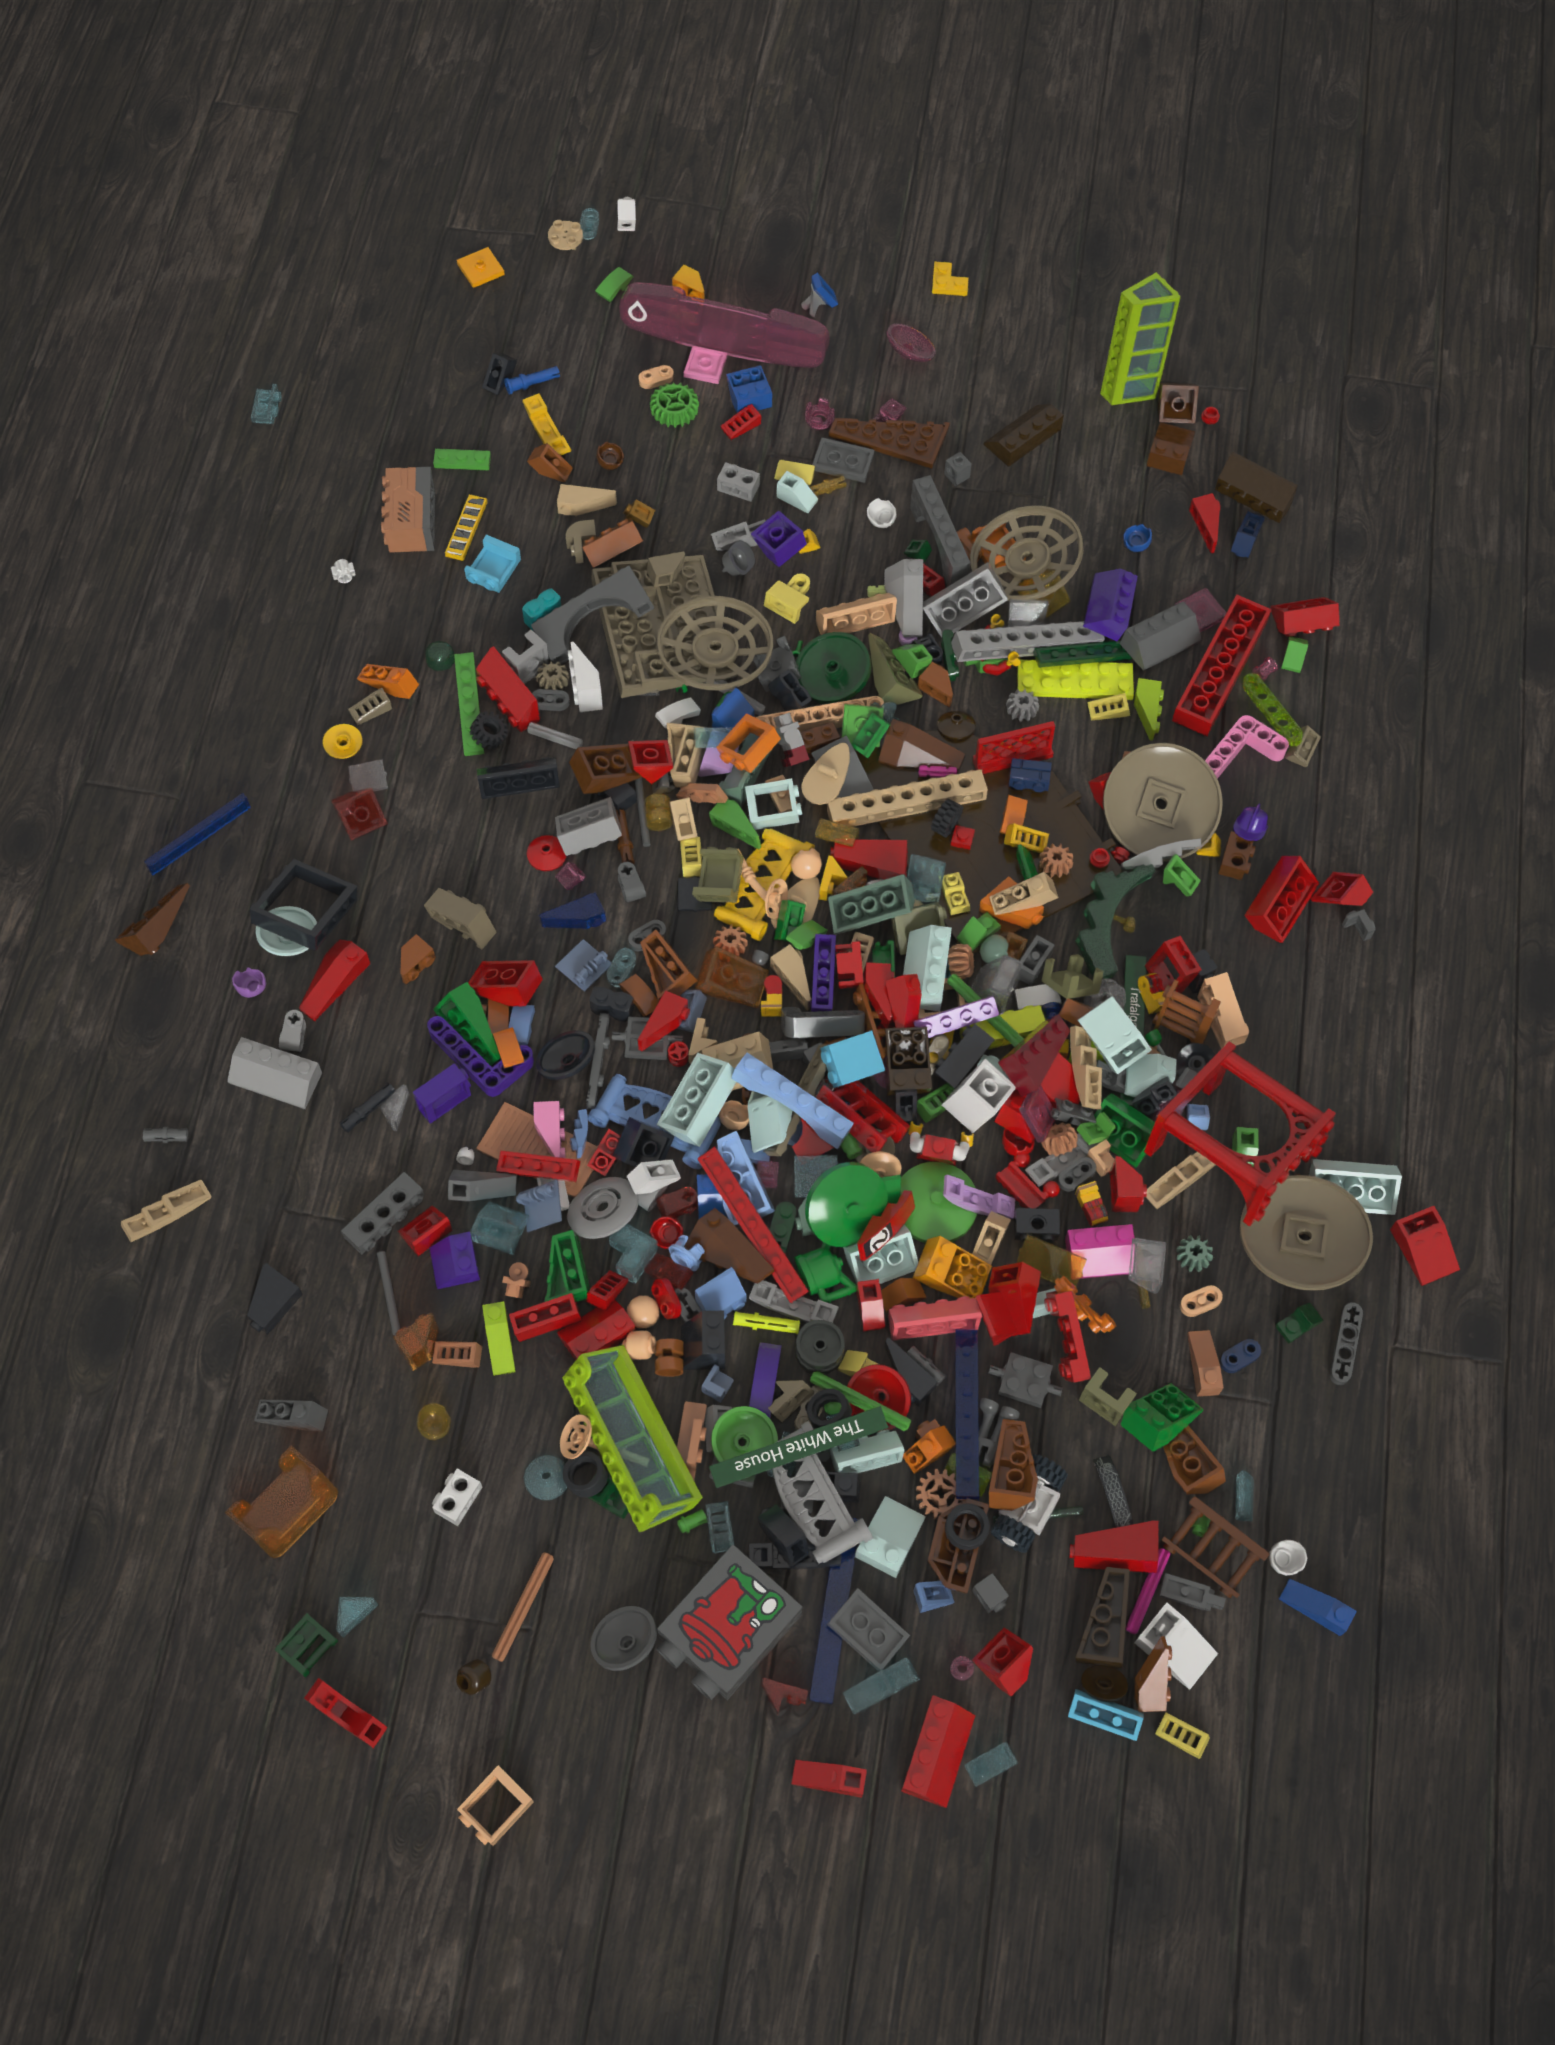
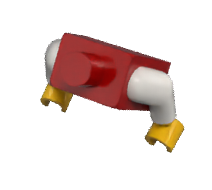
M911 1121L908 1131L910 1135V1149L917 1153V1159L943 1162L956 1166V1161H963L969 1148L973 1146V1133L968 1136L965 1135V1132H962L960 1144L956 1140L925 1134L921 1137L923 1124L920 1123L917 1126Z

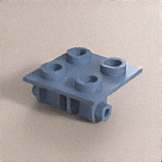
M583 939L555 965V968L585 992L613 963L607 959L608 955L604 951L598 952Z
M558 1180L520 1192L516 1196V1201L519 1204L525 1205L527 1232L562 1221Z

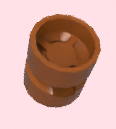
M660 1339L655 1342V1355L658 1357L655 1360L656 1375L674 1377L683 1374V1359L680 1358L683 1356L684 1348L682 1340Z

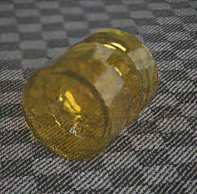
M653 794L645 799L646 822L650 830L663 831L672 826L670 798L667 795Z

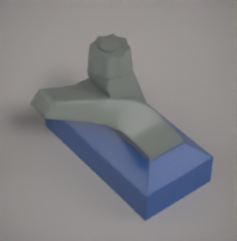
M818 272L812 275L811 295L801 303L804 310L810 308L809 314L811 317H815L817 308L821 304H827L832 308L838 305L834 290Z

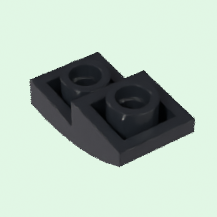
M1167 1076L1141 1092L1132 1100V1104L1136 1110L1148 1116L1161 1110L1160 1105L1173 1099L1178 1094V1091Z

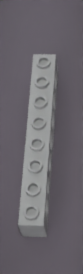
M1083 621L968 631L961 630L956 631L951 644L957 662L1008 658V655L1013 651L1017 652L1019 657L1034 656L1033 651L1035 648L1103 642L1105 638L1103 635L1083 627Z

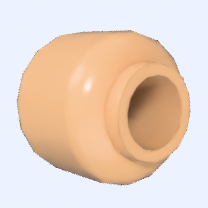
M631 1331L627 1338L623 1340L622 1345L625 1346L632 1360H647L652 1354H655L656 1338L648 1331Z

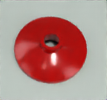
M540 836L534 839L527 849L529 863L540 871H552L559 868L567 857L558 838L555 836Z

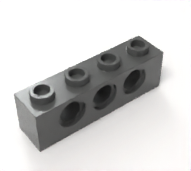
M403 1172L341 1230L343 1237L360 1254L370 1251L381 1236H386L397 1221H402L413 1206L416 1207L422 1202L425 1196L423 1189ZM405 1197L403 1202H395L397 1198ZM385 1211L390 1212L387 1217H380L381 1213ZM366 1227H374L371 1232H364Z

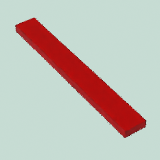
M713 1147L697 1159L754 1248L774 1269L772 1276L789 1302L792 1304L810 1292L717 1148Z

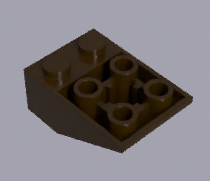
M927 1027L885 1029L887 1096L894 1095L896 1090L917 1089V1094H929L931 1091L932 1080Z

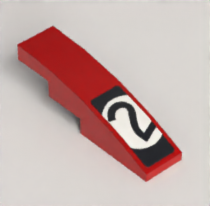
M904 1190L897 1204L888 1203L881 1217L872 1216L857 1243L862 1261L867 1260L880 1250L906 1223L915 1209L912 1191Z

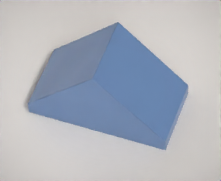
M941 1581L919 1582L915 1584L913 1591L920 1613L954 1603L951 1590L945 1588Z

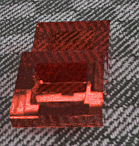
M655 1253L644 1268V1271L656 1279L667 1278L674 1288L680 1290L684 1288L693 1275L690 1268L676 1264L671 1258Z

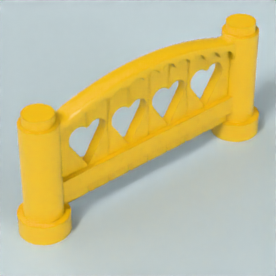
M766 828L762 834L764 842L761 844V848L756 849L746 859L748 867L752 868L754 874L759 871L758 867L760 865L767 867L772 876L756 877L755 879L768 891L774 880L783 879L786 881L792 871V859L800 850L809 851L811 848L815 849V845L807 841L803 843L771 828ZM769 850H775L781 860L766 862L764 858L768 856ZM741 875L737 903L740 902V897L746 896L753 907L736 908L735 905L737 903L726 902L725 906H718L716 908L714 917L725 924H732L734 928L740 927L741 931L750 934L751 938L761 941L768 927V923L762 921L766 914L765 901L757 892H745V889L749 887V883H746L742 877L743 875ZM779 884L774 885V888L779 887Z

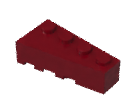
M1059 1014L1042 1022L998 1062L1022 1097L1040 1087L1070 1033V1029Z

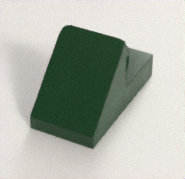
M1308 1303L1299 1306L1294 1313L1277 1323L1275 1327L1289 1344L1324 1320L1313 1305Z

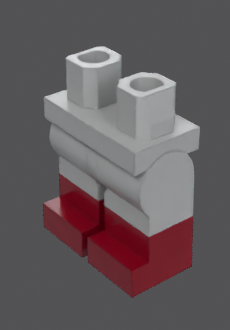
M790 712L774 717L776 731L781 738L778 743L782 746L786 757L781 760L783 767L810 760L801 733L797 729L800 727L798 721L793 723Z

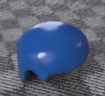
M1143 524L1127 528L1123 535L1124 545L1133 552L1146 550L1152 541L1151 529L1146 528Z

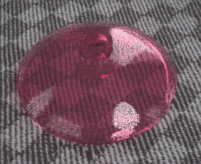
M892 324L887 329L886 334L890 345L902 358L915 362H927L934 358L936 349L933 343L920 331L904 324Z

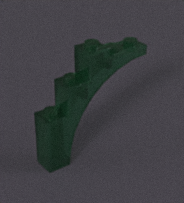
M1152 864L1148 866L1140 865L1130 873L1125 871L1116 877L1113 871L1108 873L1103 871L1094 876L1091 887L1097 899L1089 902L1083 912L1090 928L1080 931L1075 942L1092 977H1094L1096 968L1104 971L1101 982L1113 978L1118 972L1110 941L1111 924L1119 902L1129 891L1153 876L1155 869Z

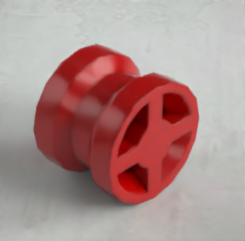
M680 1041L672 1043L668 1048L669 1062L676 1067H682L688 1062L689 1050L687 1045Z

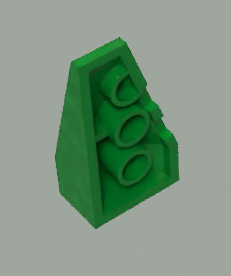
M468 982L450 991L433 1010L438 1016L444 1018L492 1067L500 1059V1055L479 997Z

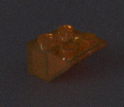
M432 1313L419 1316L414 1324L401 1328L397 1331L396 1336L393 1337L400 1353L413 1371L431 1360L439 1329Z

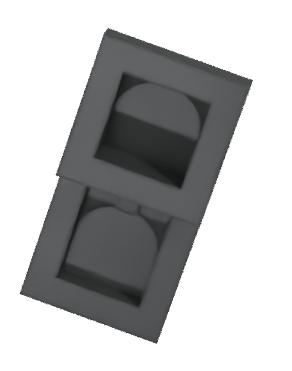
M1099 1059L1096 1060V1067L1102 1068V1086L1124 1093L1126 1070L1124 1069L1119 1074H1116L1109 1065Z

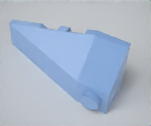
M735 1131L718 1139L719 1153L760 1216L764 1217L774 1212L775 1210L738 1132ZM723 1200V1207L728 1219L735 1226L740 1225Z

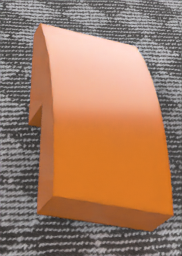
M1008 795L1000 833L1006 834L1007 826L1013 823L1023 826L1028 800Z
M513 1027L493 1033L504 1068L524 1062Z

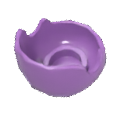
M249 967L244 972L236 971L232 977L235 990L241 996L247 998L262 993L267 984L265 975L260 970Z

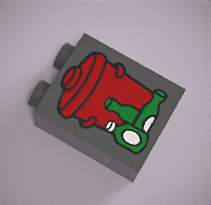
M732 1545L657 1628L658 1636L663 1642L656 1650L676 1669L683 1661L693 1668L697 1674L691 1680V1683L706 1698L712 1700L720 1693L728 1701L802 1616V1606L738 1548Z

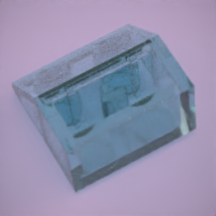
M488 1202L478 1213L471 1229L472 1240L513 1255L529 1215Z

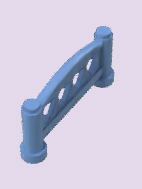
M616 1074L610 1080L595 1109H591L588 1115V1121L600 1128H605L609 1120L625 1126L628 1118L632 1117L665 1131L657 1126V1123L672 1096L650 1088L628 1085L624 1076ZM626 1095H630L633 1099H639L640 1103L625 1111L623 1098ZM645 1103H649L652 1107H658L659 1112L644 1119L642 1106ZM716 1117L700 1147L684 1142L676 1136L674 1137L671 1147L685 1152L682 1160L686 1165L694 1169L702 1168L697 1158L708 1151L721 1126L720 1118Z

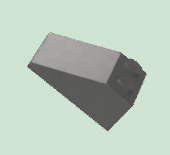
M847 735L811 753L816 763L829 749L840 743H846L849 747L850 763L844 784L837 797L842 798L855 793L862 794L874 790Z

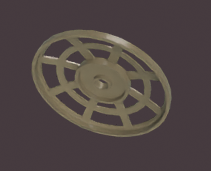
M1046 506L1019 507L999 515L981 530L972 546L970 565L972 572L977 569V559L981 547L991 551L989 564L998 576L1001 585L1006 588L1004 591L1008 597L1007 601L1035 600L1055 592L1073 577L1082 561L1084 551L1083 539L1077 524L1062 511ZM1024 516H1046L1042 526L1019 528L1016 518ZM1053 518L1066 524L1073 534L1063 539L1056 531L1050 529ZM1009 522L1012 531L1004 535L995 545L985 541L994 530ZM1039 532L1037 538H1023L1022 536L1023 533ZM1046 535L1053 537L1058 544L1049 548L1044 542ZM1015 537L1016 542L1008 550L1001 548L1007 541ZM1077 540V560L1074 565L1066 564L1068 556L1067 546ZM1062 550L1060 564L1051 562V555ZM997 554L1005 557V566L995 568ZM1032 556V559L1028 561L1024 560L1025 557ZM1047 569L1055 570L1049 578L1044 581L1041 580L1039 575ZM1061 571L1069 572L1054 586L1048 589L1045 588V585L1053 581ZM1009 572L1014 578L1009 584L1002 580L999 575ZM1022 579H1033L1034 585L1018 586ZM1035 589L1038 590V593L1030 594V595H1023V596H1011V595H1010L1014 590H1015V591H1030V590H1035Z
M707 596L687 601L670 612L660 626L657 648L664 667L679 681L699 689L726 690L752 681L767 667L773 652V634L767 620L753 606L730 597ZM717 606L716 616L703 617L693 621L687 613L700 607ZM725 607L740 610L752 617V619L743 625L734 619L724 617ZM681 616L687 625L680 631L676 640L666 638L665 635L669 627ZM706 623H715V628H708L703 631L698 626ZM723 623L739 630L732 634L730 631L722 629ZM757 624L761 626L765 633L767 647L756 648L755 640L750 630ZM690 631L696 635L692 644L682 642ZM745 635L750 648H739L738 640ZM663 644L675 648L676 658L680 665L672 668L668 664L664 655ZM713 646H718L720 649L712 650L711 648ZM681 649L692 651L694 659L685 662ZM766 654L763 664L751 675L745 672L751 665L755 655ZM737 656H749L741 667L734 663ZM699 664L709 668L708 675L699 673L692 668ZM728 667L732 671L729 674L715 676L716 670ZM687 671L698 678L706 679V684L687 679L679 673ZM737 675L742 678L732 683L714 684L715 680H726Z

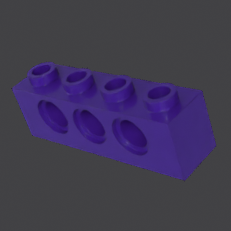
M815 934L811 1012L832 1011L836 935Z

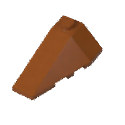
M1003 1419L989 1488V1508L1013 1511L1035 1500L1038 1477L1034 1467L1025 1422Z

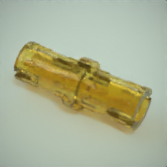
M842 475L832 480H823L822 483L809 486L812 491L816 490L813 493L818 496L824 493L830 494L832 491L843 487L845 488L847 484L846 482L838 483L845 480V477Z

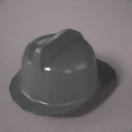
M740 540L735 542L723 555L722 562L724 568L722 572H728L732 576L745 575L754 566V553L746 542Z

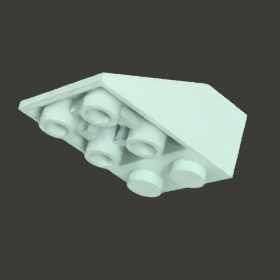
M1113 996L1078 1019V1022L1106 1063L1116 1074H1119L1152 1050Z
M752 1091L747 1106L752 1151L755 1153L784 1142L793 1110L767 1095Z

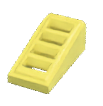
M1126 693L1087 702L1091 721L1130 716ZM1110 705H1114L1115 709L1111 710ZM1102 706H1106L1107 711L1103 712ZM1094 707L1099 708V713H1095Z
M700 837L680 840L683 877H700L702 867Z
M1165 1713L1155 1733L1157 1736L1198 1759L1201 1758L1210 1739L1209 1734L1168 1713ZM1170 1722H1172L1174 1725L1168 1735L1165 1732ZM1178 1728H1183L1178 1739L1174 1738ZM1190 1732L1191 1736L1187 1744L1183 1743L1187 1733ZM1196 1737L1200 1738V1740L1195 1749L1192 1747V1745Z

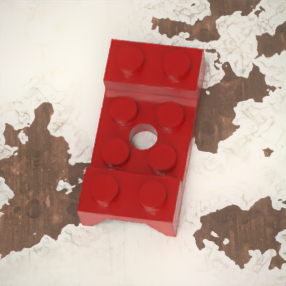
M1072 1291L1046 1293L1047 1298L1044 1299L1046 1311H1050V1315L1060 1316L1057 1319L1060 1331H1063L1065 1339L1062 1340L1064 1352L1068 1353L1067 1357L1060 1358L1061 1364H1058L1061 1377L1073 1383L1091 1379Z

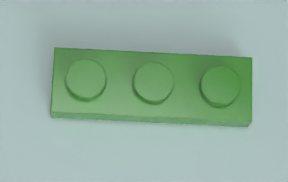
M435 449L433 464L434 468L489 470L491 453L490 451Z

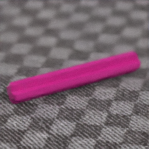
M1163 1548L1158 1550L1157 1573H1148L1125 1627L1126 1631L1132 1634H1137L1171 1555L1168 1550Z

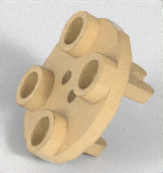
M556 220L548 231L550 244L560 250H576V247L583 239V231L578 222Z

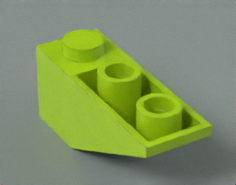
M1138 678L1134 707L1149 740L1153 741L1154 734L1159 733L1160 722H1157V717L1161 716L1162 706L1159 705V701L1163 700L1164 690L1161 689L1162 681Z

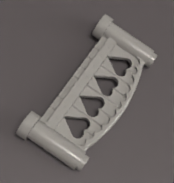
M807 1421L801 1424L802 1428L779 1441L813 1430L810 1422ZM817 1454L796 1460L803 1463L793 1478L787 1476L788 1470H785L783 1465L772 1469L780 1498L793 1522L805 1533L806 1538L815 1545L816 1550L812 1552L819 1564L831 1560L862 1541L867 1543L874 1539L863 1518L856 1522L853 1521ZM795 1481L814 1482L807 1495L799 1497L798 1489L793 1487ZM805 1501H824L817 1516L810 1517L808 1515L809 1509L804 1507ZM817 1520H836L829 1534L826 1537H821L819 1535L820 1529L815 1527V1522Z

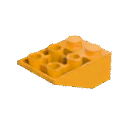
M942 1236L927 1239L913 1278L930 1288L954 1297L967 1296L972 1299L982 1294L992 1266Z

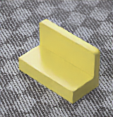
M777 581L766 592L764 606L795 624L799 620L801 608L808 603L809 597L785 583Z

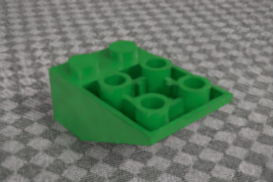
M1170 1383L1131 1402L1124 1412L1121 1426L1153 1452L1172 1441L1203 1412V1408Z

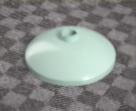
M284 906L268 911L310 930L317 924L316 919L309 912L298 907ZM256 926L258 943L272 954L293 956L309 949Z

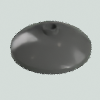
M626 1606L612 1611L599 1622L593 1632L591 1652L594 1659L600 1666L612 1671L626 1670L637 1665L646 1658L655 1644L657 1638L656 1622L648 1611L640 1607Z

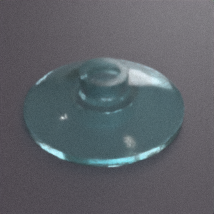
M550 1455L534 1459L528 1465L524 1474V1482L528 1492L540 1500H553L562 1495L567 1488L562 1474L565 1463L559 1458ZM543 1473H550V1477L548 1479H543Z

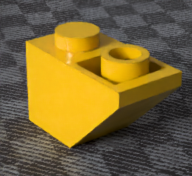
M683 265L672 278L673 291L691 299L693 302L703 305L704 288L699 272Z

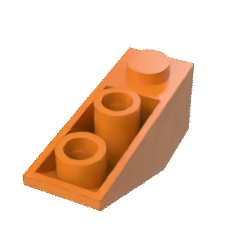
M366 664L357 677L359 681L377 689L383 688L385 693L398 698L410 699L419 686V683L406 668Z

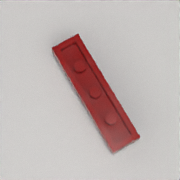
M500 1150L496 1171L504 1174L577 1182L581 1161Z

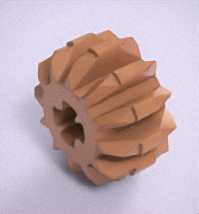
M1052 843L1050 848L1045 846L1039 857L1040 868H1044L1043 872L1045 873L1050 872L1051 878L1054 874H1057L1059 878L1062 876V873L1067 875L1069 869L1073 866V854L1069 853L1068 847L1063 849L1062 844L1056 847Z
M732 924L729 926V929L723 926L721 928L722 931H716L715 933L716 937L713 939L714 950L720 952L721 958L727 955L730 960L734 955L738 959L739 953L744 954L745 947L748 945L746 933L741 932L740 927L733 929Z
M956 944L949 949L948 963L951 975L956 974L961 979H965L973 974V968L975 967L972 948L968 944Z
M1062 1122L1059 1125L1048 1126L1047 1130L1042 1132L1041 1143L1049 1155H1064L1066 1152H1072V1149L1077 1147L1078 1136L1071 1124L1065 1125Z

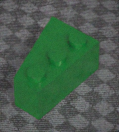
M574 1230L553 1235L545 1302L570 1293L573 1294L576 1302L587 1299L590 1284L579 1237Z

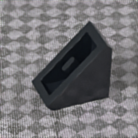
M917 1089L896 1090L893 1095L894 1112L909 1125L911 1121L917 1125Z

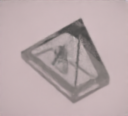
M401 1085L379 1107L393 1131L398 1130L409 1096L407 1085Z

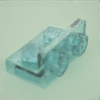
M272 384L271 390H256L251 414L252 423L274 424L275 417L278 416V402H281V391H278L277 384Z

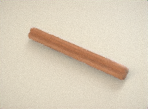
M545 1552L542 1553L492 1653L494 1659L501 1662L504 1661L554 1560L552 1555Z

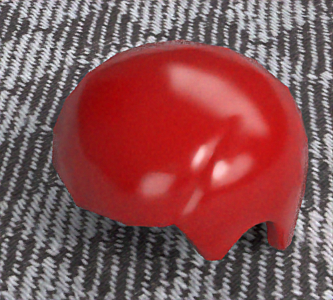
M1007 1129L1003 1131L1002 1145L1008 1154L1013 1156L1023 1153L1029 1154L1034 1149L1035 1139L1030 1144Z
M662 1216L653 1222L650 1233L653 1242L657 1246L669 1249L672 1244L679 1240V1236L684 1235L682 1224L672 1216Z

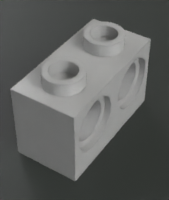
M726 462L717 478V491L750 502L760 485V473Z

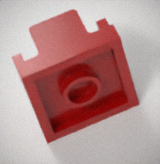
M860 941L852 942L851 944L835 945L836 952H848L836 954L838 980L854 979L852 981L838 982L839 989H857L859 984L864 986Z

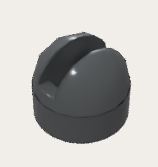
M754 950L752 954L753 964L757 967H762L767 963L769 955L763 951Z

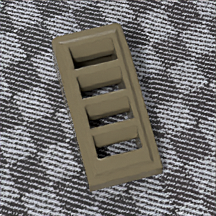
M380 688L349 708L348 711L358 726L392 710V706L383 688ZM357 711H361V717L358 715Z

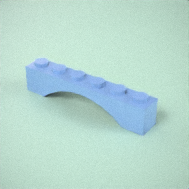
M746 1053L735 1067L731 1079L750 1091L767 1095L784 1104L804 1119L821 1139L836 1149L839 1148L854 1124L853 1122L749 1053Z

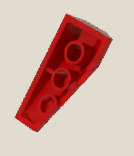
M340 939L325 954L299 1010L315 1022L370 965L367 952L352 941Z

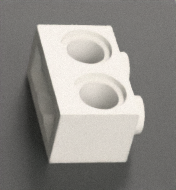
M456 1469L454 1474L450 1473L445 1481L446 1487L442 1493L439 1492L435 1496L432 1508L436 1514L458 1526L482 1489L480 1481ZM465 1482L468 1484L465 1490H456V1486L459 1483ZM447 1502H454L455 1507L452 1510H444V1505Z

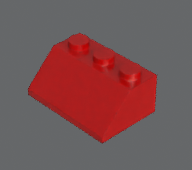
M1326 597L1270 606L1278 631L1288 637L1297 635V632L1308 634L1314 633L1316 629L1326 631L1332 630L1334 626H1340L1339 603Z
M614 1300L606 1311L596 1307L582 1316V1321L568 1325L557 1332V1334L576 1361L581 1354L616 1347L627 1338L631 1331H636V1328L624 1308ZM600 1356L590 1357L587 1359L591 1363Z

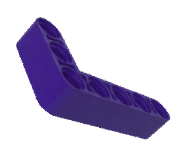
M434 1016L427 1023L432 1040L460 1068H463L468 1076L488 1096L495 1097L500 1095L534 1065L532 1049L527 1045H520L522 1055L528 1056L523 1063L504 1068L501 1060L494 1067H491L444 1018ZM436 1027H442L441 1030L434 1031ZM449 1041H456L452 1045L447 1044ZM464 1054H469L467 1058H460ZM477 1068H483L481 1072H474ZM506 1069H513L510 1073H504ZM490 1082H497L495 1086H488Z

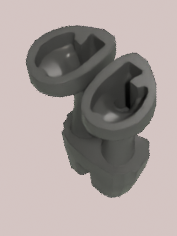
M981 1398L979 1407L983 1412V1419L977 1436L971 1438L969 1460L976 1462L982 1452V1446L988 1448V1451L985 1453L983 1465L990 1468L995 1462L1002 1420L1017 1421L1020 1413L1011 1407L1003 1406L1000 1410L996 1427L989 1440L987 1439L999 1405L993 1400Z

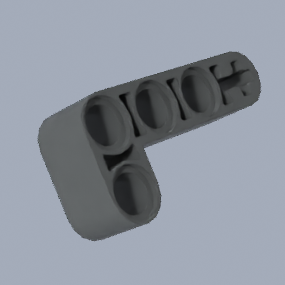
M784 1007L781 1009V1030L786 1037L790 1038L860 1035L865 1033V1012L860 1010L801 1012L797 1007Z

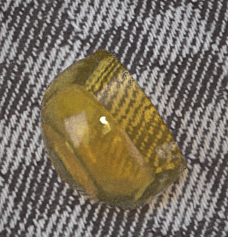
M436 1403L427 1404L418 1413V1431L426 1439H441L449 1432L451 1417L443 1405Z

